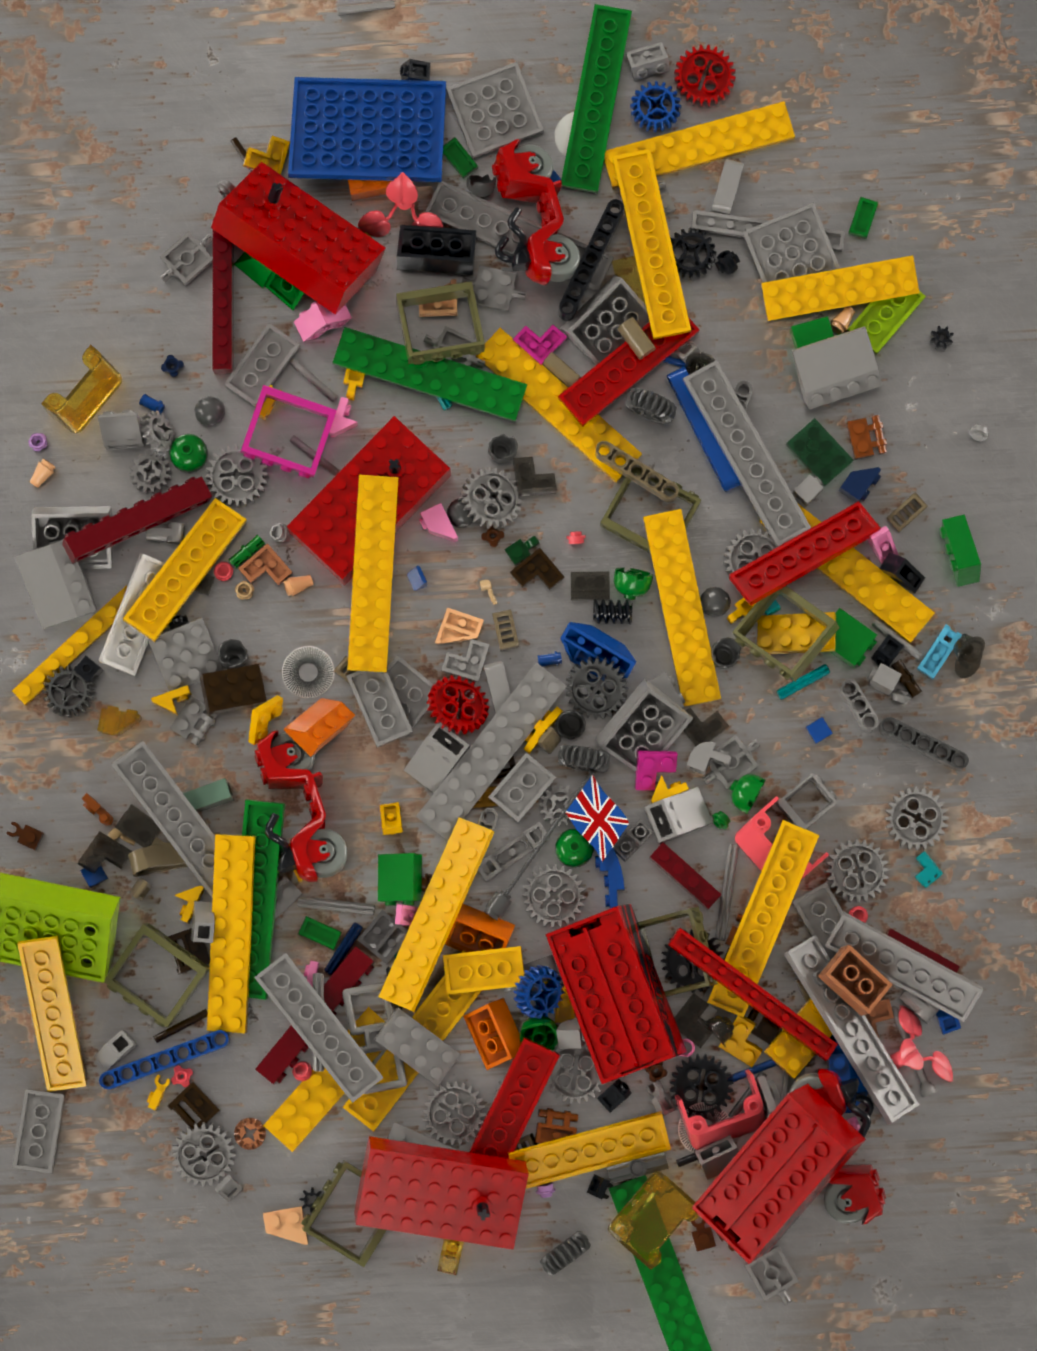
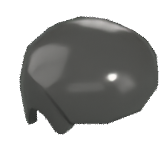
M488 174L483 177L471 175L466 181L467 188L475 196H489L494 191L496 178L494 177L493 180H490Z
M212 396L200 399L194 409L196 419L201 424L207 426L219 423L225 414L224 404L218 398Z
M502 434L494 437L489 442L488 453L498 463L510 462L517 454L518 443L514 436L508 437Z
M463 498L455 499L447 508V516L451 524L458 528L469 526L473 523L474 519L473 515L467 517L470 512L469 510H463L466 504L461 503Z
M710 587L700 597L703 611L710 616L724 615L730 608L731 599L729 594L722 588Z
M729 637L718 640L711 650L714 664L721 668L733 667L740 659L741 646L735 639Z
M229 639L219 646V660L226 669L243 667L248 662V651L241 641Z
M564 711L556 720V730L561 737L571 740L580 737L585 731L586 721L578 711Z

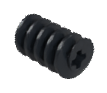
M594 599L593 620L596 618L597 623L600 624L602 618H604L605 624H608L609 619H612L613 624H616L617 619H619L620 623L624 624L625 619H627L628 624L631 625L632 604L630 606L628 600H625L622 605L621 601L617 600L616 605H614L613 600H609L608 605H606L605 600L602 599L599 605L597 599Z

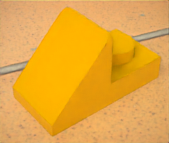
M186 685L152 697L151 700L155 705L178 715L174 701L177 700L178 703L186 701L192 693L190 687Z
M661 775L651 799V804L689 790L687 783L681 784V781L671 784L670 789H667Z
M399 802L380 805L383 835L402 833L403 827Z
M199 885L174 895L188 902L187 905L184 904L181 908L179 915L182 917L180 920L190 924L193 917L194 901H200L205 891L203 886Z

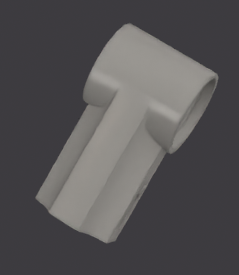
M176 522L160 524L145 531L146 540L165 541L169 544L179 545L184 539L185 524Z
M906 990L899 997L926 1024L940 1010Z

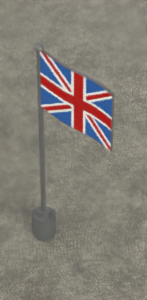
M593 770L588 771V776L505 892L501 890L500 893L496 891L489 900L484 912L496 921L499 917L502 918L512 903L509 900L511 896L508 894L565 814L576 830L596 850L602 862L628 827L629 822L622 810L602 790L594 778L595 772Z

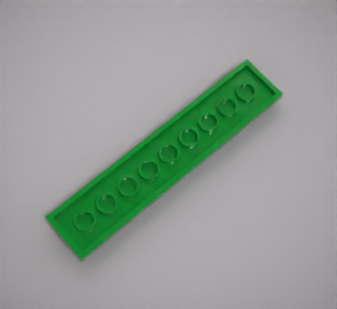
M598 4L594 6L561 179L562 187L598 193L632 15L631 10Z
M344 327L332 362L334 365L514 422H516L527 388V384L445 358L438 362L431 360L425 361L420 365L409 364L404 345ZM412 348L413 352H418V351H420V350H417V349Z
M246 799L242 835L256 836L249 998L266 1000L268 994L254 977L271 964L281 846L267 837L265 827L272 813L279 815L273 832L282 837L285 804Z
M646 1175L608 1188L669 1351H712Z

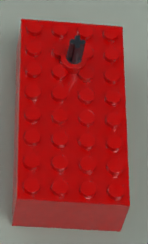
M263 162L253 169L219 203L211 229L335 315L375 274L386 247Z
M395 416L286 526L289 534L344 586L353 578L359 475L398 477L395 533L451 476L450 467Z
M369 1136L354 1210L355 1223L359 1226L514 1250L529 1175L526 1162Z

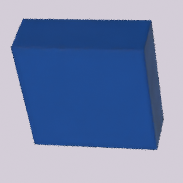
M823 717L806 726L815 744L833 734Z

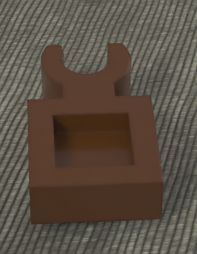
M12 822L11 824L16 826V832L11 833L7 831V834L11 837L18 836V843L36 851L44 833L28 825L21 829L18 823Z
M691 1217V1224L697 1230L691 1232L696 1251L715 1247L716 1244L711 1227L705 1228L706 1222L703 1219L701 1223L697 1224L694 1221V1217Z

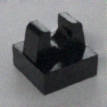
M594 1174L587 1193L600 1199H608L609 1195L605 1194L607 1187L611 1188L613 1184L609 1180Z

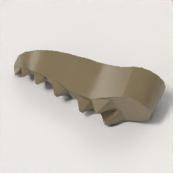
M158 837L154 839L151 846L137 849L128 854L134 877L188 867L171 843L163 842Z

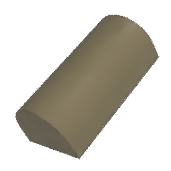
M633 317L618 327V331L639 360L656 350V347Z
M553 352L543 362V365L568 387L581 378L580 375Z

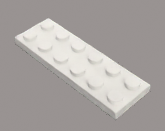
M140 553L98 662L129 675H136L148 644V637L123 621V617L163 567L164 562Z

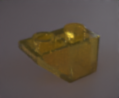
M107 706V709H101L97 731L102 734L120 736L141 722L142 716L136 710L127 709L126 712L119 711L118 707Z
M444 1239L437 1271L457 1275L464 1242Z

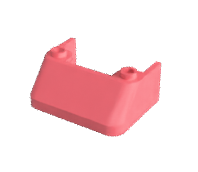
M777 796L753 816L735 835L736 844L760 871H762L773 845L764 835L771 826V820L765 812L779 800ZM826 852L813 865L808 862L802 879L827 858L829 854Z
M749 1069L745 1070L753 1095L746 1097L743 1102L745 1112L734 1117L707 1125L706 1120L700 1115L688 1117L682 1099L679 1095L674 1096L690 1144L695 1149L704 1148L729 1135L734 1139L754 1132L766 1120L763 1101L754 1075Z

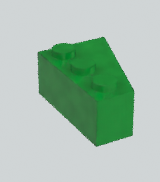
M965 514L943 519L939 532L941 538L945 540V551L947 556L949 555L950 566L957 587L980 582L981 562Z

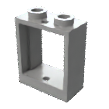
M811 773L781 798L776 805L792 824L807 829L838 803L836 800L838 797L831 789H826L823 785L825 781L819 774L815 776L814 773ZM811 781L829 804L807 823H804L787 801Z

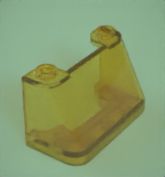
M92 345L86 349L82 356L83 363L90 370L69 395L64 398L58 393H52L41 403L51 417L72 433H79L84 430L122 383L121 374Z
M657 1171L649 1177L609 1224L608 1232L652 1270L661 1261L662 1253L659 1251V1248L685 1219L690 1222L698 1219L699 1215L691 1208L696 1202L662 1172Z

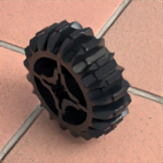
M691 227L688 229V233L684 229H681V235L675 232V239L670 237L674 256L675 249L679 244L683 251L679 259L675 256L678 274L681 272L683 279L688 274L690 280L693 278V274L697 278H700V272L706 275V269L711 270L712 265L710 263H715L716 260L713 257L716 256V251L713 250L715 244H709L712 238L708 237L705 239L706 232L699 235V229L692 233ZM692 240L698 243L695 245H691L687 241ZM704 248L706 251V258L701 263L698 254L701 252V249ZM687 251H689L690 253L694 252V256H692L691 254L687 255ZM692 263L695 267H687L682 264Z

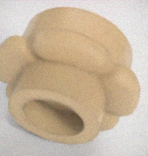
M241 581L236 585L235 592L239 599H250L253 596L254 587L252 584H249L247 581Z

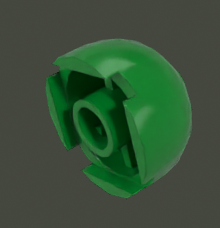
M183 434L174 439L170 446L169 455L175 468L181 472H197L207 462L208 450L204 441L198 436Z
M625 567L615 569L614 585L619 593L624 594V598L635 600L637 596H643L649 591L653 580V574L650 575V572L634 568L624 571Z
M754 774L743 775L739 781L735 779L730 787V790L733 791L731 799L735 807L748 814L766 780Z
M568 829L562 832L555 844V851L559 861L568 867L576 868L587 864L594 852V848L576 829Z
M542 1016L541 1019L536 1017L528 1018L523 1023L520 1031V1044L525 1037L550 1050H554L558 1043L556 1031L558 1026L549 1017Z

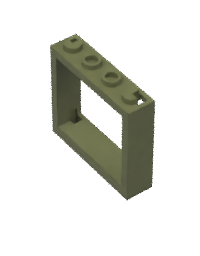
M472 281L396 293V305L409 364L420 365L425 361L432 360L438 362L444 358L451 357L456 359L463 355H479L481 352H484L485 342ZM467 297L476 342L413 352L404 307Z
M633 468L631 471L633 475L639 476L642 474L640 468ZM625 477L602 518L600 527L650 553L647 539L610 520L631 483V480ZM650 478L648 480L654 485H657L659 483L656 478ZM674 482L679 489L677 497L692 505L684 519L685 529H687L701 504V499L695 492H687L682 489L680 484ZM671 488L665 489V491H667V492H669V493H671V494H673V495L675 494V492H674L673 489H671Z
M785 586L757 602L732 633L736 637L735 641L740 646L744 647L746 645L750 648L749 652L756 658L761 656L765 659L764 663L771 669L776 667L780 670L779 674L786 680L790 678L796 682L836 633L839 626L831 617L788 586ZM779 594L826 627L792 670L746 637V634Z
M699 907L638 922L651 958L652 954L645 927L686 916L690 918L694 938L709 948L707 942L708 934L704 930L703 914ZM703 971L705 981L664 992L666 997L716 985L718 982Z
M146 922L141 926L105 979V983L108 984L107 988L112 992H119L123 995L122 998L126 1002L137 1005L141 1013L155 1018L154 1021L159 1026L169 1027L204 979L210 967ZM144 935L197 972L167 1017L114 979Z
M343 1160L342 1163L338 1162L334 1168L333 1173L335 1175L332 1180L328 1179L322 1190H324L321 1198L317 1197L316 1201L313 1202L312 1207L314 1209L311 1214L307 1213L302 1220V1230L360 1266L365 1267L387 1230L376 1228L358 1256L311 1227L346 1169L361 1178L362 1171Z

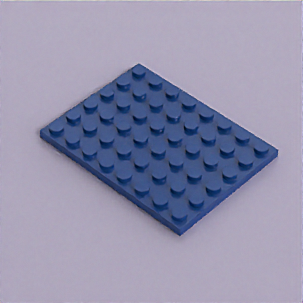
M295 77L288 178L393 181L404 172L414 182H442L446 81Z

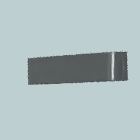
M886 717L879 724V731L883 736L948 768L961 771L968 765L969 758L964 752L895 718ZM890 722L893 725V731H886L883 726L884 723ZM901 732H910L911 739L904 740L901 737ZM919 740H926L929 745L928 748H921ZM938 748H943L946 751L945 757L937 755L936 751ZM957 756L961 757L964 761L963 766H957L954 763V758Z

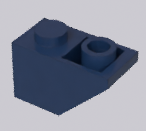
M876 467L852 471L840 487L839 492L854 502L865 501L870 494L868 489L871 484L875 486L881 478L879 475L881 469Z

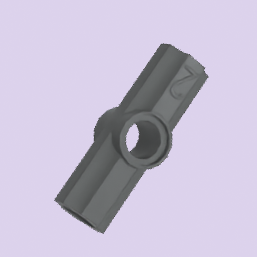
M664 1152L607 1167L611 1184L669 1169ZM636 1162H640L643 1165V1171L639 1174L634 1173L632 1170V1166Z

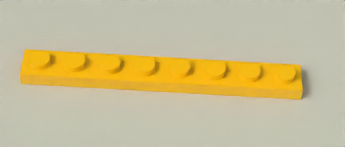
M127 586L118 592L12 690L24 705L31 702L46 688L44 682H51L47 676L51 675L54 677V669L58 673H60V666L66 669L67 665H71L112 627Z

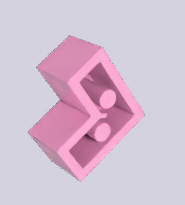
M314 302L310 305V309L299 314L300 317L294 321V324L303 342L319 338L327 330L341 328L352 317L346 305L335 315L318 302Z

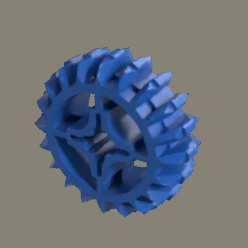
M655 81L654 86L647 82V88L641 85V91L636 90V96L631 98L633 102L630 104V108L633 109L631 115L636 116L634 118L635 123L641 121L639 124L640 128L646 125V131H649L650 127H652L653 131L657 132V128L660 127V130L663 132L665 130L664 126L670 129L671 122L676 123V117H680L679 110H681L682 105L678 103H680L681 99L676 97L677 91L671 92L672 86L665 88V82L661 86H658V81ZM659 94L658 97H651L650 95ZM666 98L671 104L672 109L670 113L663 105ZM642 101L648 107L646 115L643 114L640 108ZM659 104V108L656 107L655 109L652 110V107H653V106H656V105ZM655 116H660V117H662V119H652V118L655 117Z
M542 965L530 966L529 971L524 970V976H519L520 982L515 983L518 987L513 991L517 995L513 999L517 1002L516 1006L520 1009L521 1013L530 1018L536 1017L541 1019L542 1016L548 1017V1013L554 1014V1007L559 1008L557 1003L563 1001L560 995L565 992L561 989L564 986L560 982L562 978L557 975L558 973L555 970ZM542 978H546L548 983L542 982ZM531 1000H533L536 1003L535 1006L531 1005Z

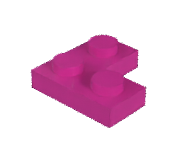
M552 325L539 338L532 330L525 326L514 337L513 341L540 365H543L547 356L551 352L554 353L567 339V336L556 326Z
M638 751L635 789L655 791L657 772L676 773L677 752Z

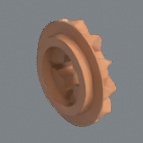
M255 1118L241 1120L236 1125L234 1131L236 1143L248 1150L261 1146L266 1136L265 1127ZM245 1126L249 1130H255L257 1128V1130L253 1134L255 1141H253V1139H251L250 1137L243 1139L244 1135L246 1134Z

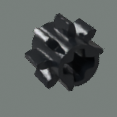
M726 250L717 256L718 262L715 265L721 273L732 274L738 269L737 263L740 262V259L733 251Z
M938 326L937 332H931L934 338L930 340V343L936 345L935 349L943 347L946 350V344L952 345L953 341L949 338L954 333H949L948 326L945 329H941ZM941 335H944V339L940 341L939 337Z
M314 1187L311 1188L310 1193L304 1190L305 1197L299 1199L305 1203L302 1208L304 1209L308 1206L310 1207V1212L313 1211V1203H307L309 1200L308 1195L319 1197L322 1191L315 1193Z

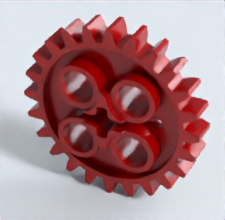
M700 45L699 50H696L693 46L692 53L686 50V57L680 56L681 62L676 63V67L679 69L674 71V74L678 76L674 78V82H680L676 85V88H682L680 95L687 94L686 101L692 98L693 104L700 101V106L703 105V102H707V105L710 106L712 100L715 104H718V98L724 100V94H730L728 88L733 89L734 84L731 82H734L736 79L735 76H732L736 70L730 69L734 63L728 62L729 55L723 57L724 50L718 53L717 47L710 50V45H707L706 49H703V46ZM700 60L704 62V65L699 67L695 62ZM712 61L708 70V76L705 77L701 90H698L708 62ZM718 67L722 72L717 74L712 69ZM693 77L697 79V82L692 84L688 82V79ZM711 84L715 89L710 91L705 86Z
M451 675L449 679L443 677L442 681L437 680L436 684L432 686L428 694L427 704H429L427 710L433 711L430 717H436L435 723L441 722L442 729L447 726L448 732L455 729V733L458 734L462 730L465 735L468 730L473 733L475 729L478 730L484 724L489 715L487 711L490 706L486 705L489 699L484 698L485 692H479L481 686L474 687L475 681L468 683V678H465L463 681L459 675L455 680L453 675Z

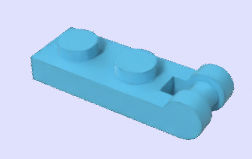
M947 624L917 667V670L931 679H934L962 636L958 631L956 633L951 630V627ZM945 636L952 639L950 643L944 640Z

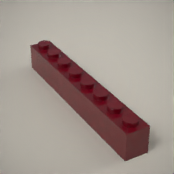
M213 230L212 369L214 374H231L234 371V244Z
M202 476L199 478H189L185 481V484L181 486L178 484L174 485L163 494L158 492L151 496L150 500H140L130 509H127V507L122 508L112 517L107 515L94 525L93 523L85 525L81 531L67 533L62 545L72 564L209 503L212 494Z
M356 946L324 984V1002L335 1016L337 1015L335 1010L338 1006L341 1005L343 1007L345 1005L342 994L343 990L360 986L362 984L361 978L364 975L368 976L375 968L373 966L374 961ZM291 1025L255 1070L275 1085L277 1082L280 1084L287 1076L285 1071L289 1067L293 1068L300 1060L298 1058L299 1054L302 1051L305 1053L309 1047Z

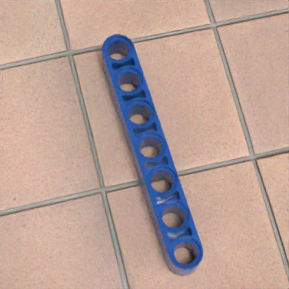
M682 367L668 374L667 379L723 490L727 492L741 485L683 382L682 379L688 376L689 373L685 367Z
M222 1030L214 1031L106 1071L100 1076L99 1083L104 1089L118 1088L223 1049L229 1045L230 1036ZM219 1034H224L226 1037V1041L222 1045H218L216 1042V1037ZM204 1040L207 1043V1049L200 1052L197 1049V1044ZM183 1047L187 1048L189 1052L188 1056L184 1059L179 1056V1050ZM167 1054L170 1057V1062L164 1066L161 1064L160 1058L162 1055ZM145 1061L151 1064L149 1072L142 1070V1064ZM126 1068H130L133 1072L130 1079H125L123 1076V1071ZM108 1075L114 1078V1083L111 1086H107L104 1082L105 1077Z

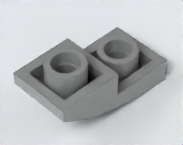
M639 819L614 845L615 853L626 862L654 832Z

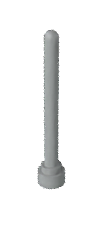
M893 1006L894 1020L903 1040L909 1039V1034L905 1032L899 1022V1009ZM924 1069L916 1070L921 1082L920 1093L922 1098L937 1092L935 1085L928 1081Z

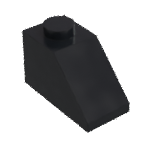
M889 553L880 566V569L912 593L917 592L925 579L906 558L893 553Z

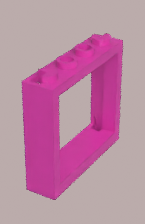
M263 385L240 453H243V456L250 460L258 458L262 460L263 464L273 466V464L281 466L280 470L288 473L295 471L299 473L298 476L314 478L337 410ZM265 397L328 418L311 468L248 447Z

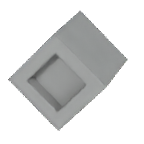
M810 474L793 490L792 494L806 507L823 491V482L817 476L813 477Z

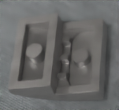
M381 910L357 940L384 963L388 964L399 951L408 930L402 925L395 924V920L384 910Z

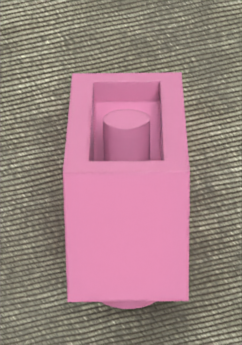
M441 503L420 513L421 519H419L423 530L427 529L430 534L453 542L458 541L456 532Z

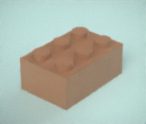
M850 945L841 947L818 975L825 984L860 1016L870 1014L893 985Z

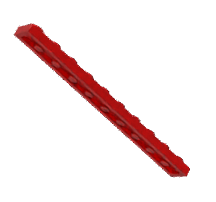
M678 928L668 943L671 948L823 1060L829 1059L838 1045L835 1041L682 928Z

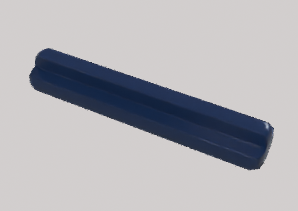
M356 922L353 923L325 967L324 971L332 975L340 966L362 931L363 927Z

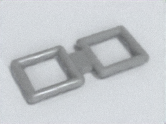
M385 982L347 988L342 992L350 1034L352 1036L364 1034L366 1046H361L360 1048L365 1054L387 1050L374 1040L386 1022L357 1027L351 996L380 991ZM383 1000L388 1021L394 1013L391 1002ZM394 1055L398 1080L376 1084L364 1094L405 1087L407 1080L403 1061Z

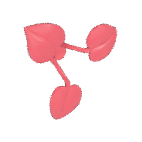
M404 172L390 182L386 188L387 197L395 203L389 215L385 217L381 211H370L363 215L358 222V228L361 231L367 232L368 235L373 237H383L391 229L388 220H390L396 208L399 207L402 210L411 208L412 217L415 220L411 226L444 228L441 219L433 213L424 212L418 217L416 216L415 204L413 203L417 201L418 191Z
M900 1005L899 1022L905 1032L910 1034V1038L903 1040L899 1047L900 1050L890 1055L897 1069L908 1066L914 1070H920L923 1068V1061L929 1060L932 1061V1069L940 1078L952 1082V1067L948 1058L942 1052L935 1051L933 1057L922 1058L912 1041L915 1035L918 1037L922 1035L921 1022L911 1009Z

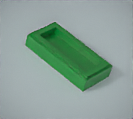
M456 137L443 145V154L463 179L478 168V165Z
M860 197L848 234L867 239L879 202Z
M306 916L298 934L334 950L342 932Z

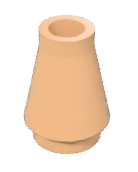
M847 306L830 321L832 331L838 335L847 332L855 310Z
M43 458L41 462H38L29 482L39 488L42 483L55 473L54 469L56 467Z
M309 574L287 578L286 581H283L287 595L295 596L308 587L313 586V580Z

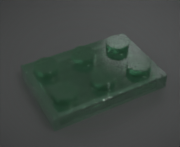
M815 418L786 443L788 448L811 473L823 482L824 487L854 461Z

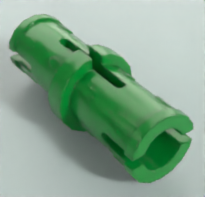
M257 534L245 546L242 545L241 549L228 560L235 568H238L240 564L246 559L251 558L253 553L265 545V542Z

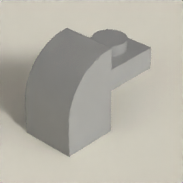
M703 742L692 750L686 768L705 775L710 761L729 768L731 756H728V752L720 749L714 751L716 743Z

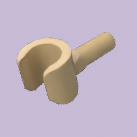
M487 579L481 580V591L488 590L493 605L497 604L491 582Z
M116 828L108 833L114 841L120 837L133 846L136 842Z

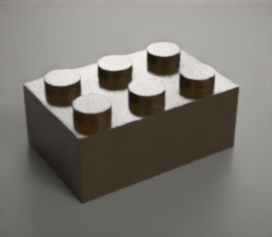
M259 664L204 673L200 676L207 716L258 707L267 701Z

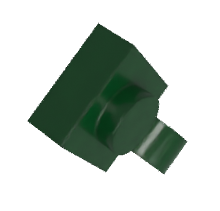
M533 536L525 543L519 539L504 550L513 564L517 566L531 555L529 550L540 543L536 536Z

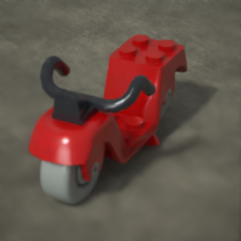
M516 139L499 148L495 163L492 165V172L497 178L498 192H501L502 198L537 203V211L542 217V228L533 233L527 240L525 232L515 224V221L522 213V210L516 207L507 221L509 229L519 237L513 256L503 253L502 250L509 241L507 236H503L495 247V254L501 261L512 263L513 271H525L527 277L538 284L547 285L549 281H565L575 273L580 262V253L572 240L565 236L557 235L564 222L557 197L562 187L561 180L553 182L550 179L553 172V162L544 149L531 144L519 146L521 139Z
M279 730L272 731L264 739L258 740L257 750H254L257 767H261L260 776L263 785L267 784L268 789H304V798L306 802L310 801L309 812L312 818L290 840L289 846L284 838L273 832L279 815L272 813L266 824L265 834L269 839L281 846L278 872L285 873L296 870L298 876L308 882H317V877H332L339 873L346 863L347 846L344 839L338 833L325 829L326 813L317 789L323 784V775L320 771L315 774L311 773L315 754L310 757L287 733L279 735Z
M818 1069V1073L804 1074L795 1080L790 1092L808 1083L841 1116L848 1107L853 1114L861 1118L860 1121L863 1124L859 1133L865 1138L871 1125L870 1117L874 1110V1103L869 1097L857 1093L859 1086L858 1078L842 1081L836 1072L828 1069ZM856 1101L866 1105L865 1111L855 1105ZM844 1165L827 1185L824 1195V1204L831 1217L842 1223H856L862 1220L861 1225H864L883 1214L886 1194L884 1188L879 1187L878 1181L880 1177L877 1169L873 1170L872 1165Z

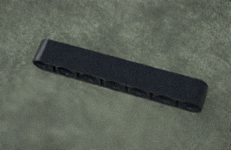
M613 199L607 204L559 304L558 315L564 321H570L574 318L622 219L624 204L618 199ZM618 208L620 212L613 213L610 209ZM604 224H609L612 228L610 230H606L602 226ZM599 240L602 241L604 245L597 246L594 242ZM593 257L596 259V262L589 263L586 259ZM583 273L586 274L588 278L583 280L580 279L578 275ZM572 290L579 291L580 295L573 296L570 292ZM570 307L572 311L565 313L562 308Z

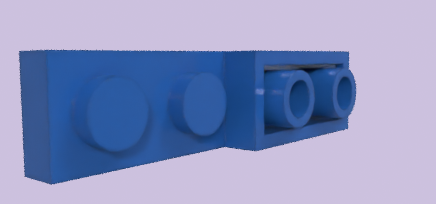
M612 848L603 862L600 856H595L596 868H599L600 872H608V875H604V886L608 887L609 895H605V905L610 909L618 906L617 891L625 890L622 869L614 848Z

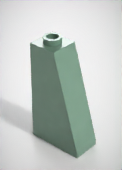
M225 778L183 793L197 813L235 801L229 782Z

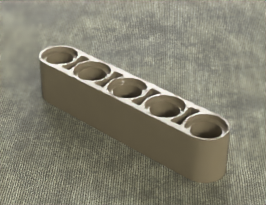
M601 441L597 444L595 455L599 461L665 502L669 503L677 499L679 489L674 482L608 441ZM606 447L610 452L607 455H601L599 449ZM619 457L624 458L626 461L622 466L617 465L615 462ZM633 468H640L642 474L635 476L631 471ZM656 478L659 483L656 486H651L648 480ZM667 488H671L675 494L667 496L664 491Z

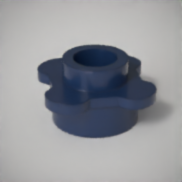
M168 355L164 364L161 365V370L170 373L171 377L178 376L179 369L183 368L184 363L182 360L178 361L173 355Z

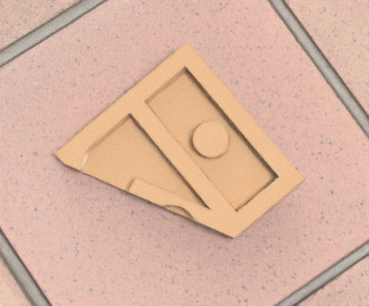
M456 279L450 280V283L446 285L456 284ZM457 299L419 305V317L458 316Z
M447 607L435 644L478 639L484 620Z
M302 1206L263 1213L266 1233L304 1245L308 1244L307 1232L302 1230L303 1225L301 1224L304 1219Z

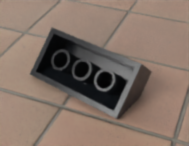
M400 225L397 269L473 275L476 230Z

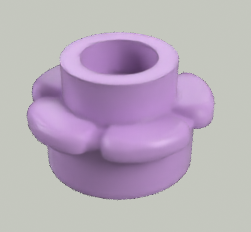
M43 433L32 434L28 441L29 446L34 451H41L48 444L47 438Z
M550 1182L537 1186L538 1190L536 1193L542 1198L552 1196L556 1189L553 1187V1183Z

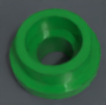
M719 811L712 815L713 823L717 828L727 829L729 827L728 824L731 821L724 812Z

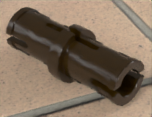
M901 659L891 665L893 670L902 674L899 682L903 683L912 698L922 692L913 678L914 675L908 671Z

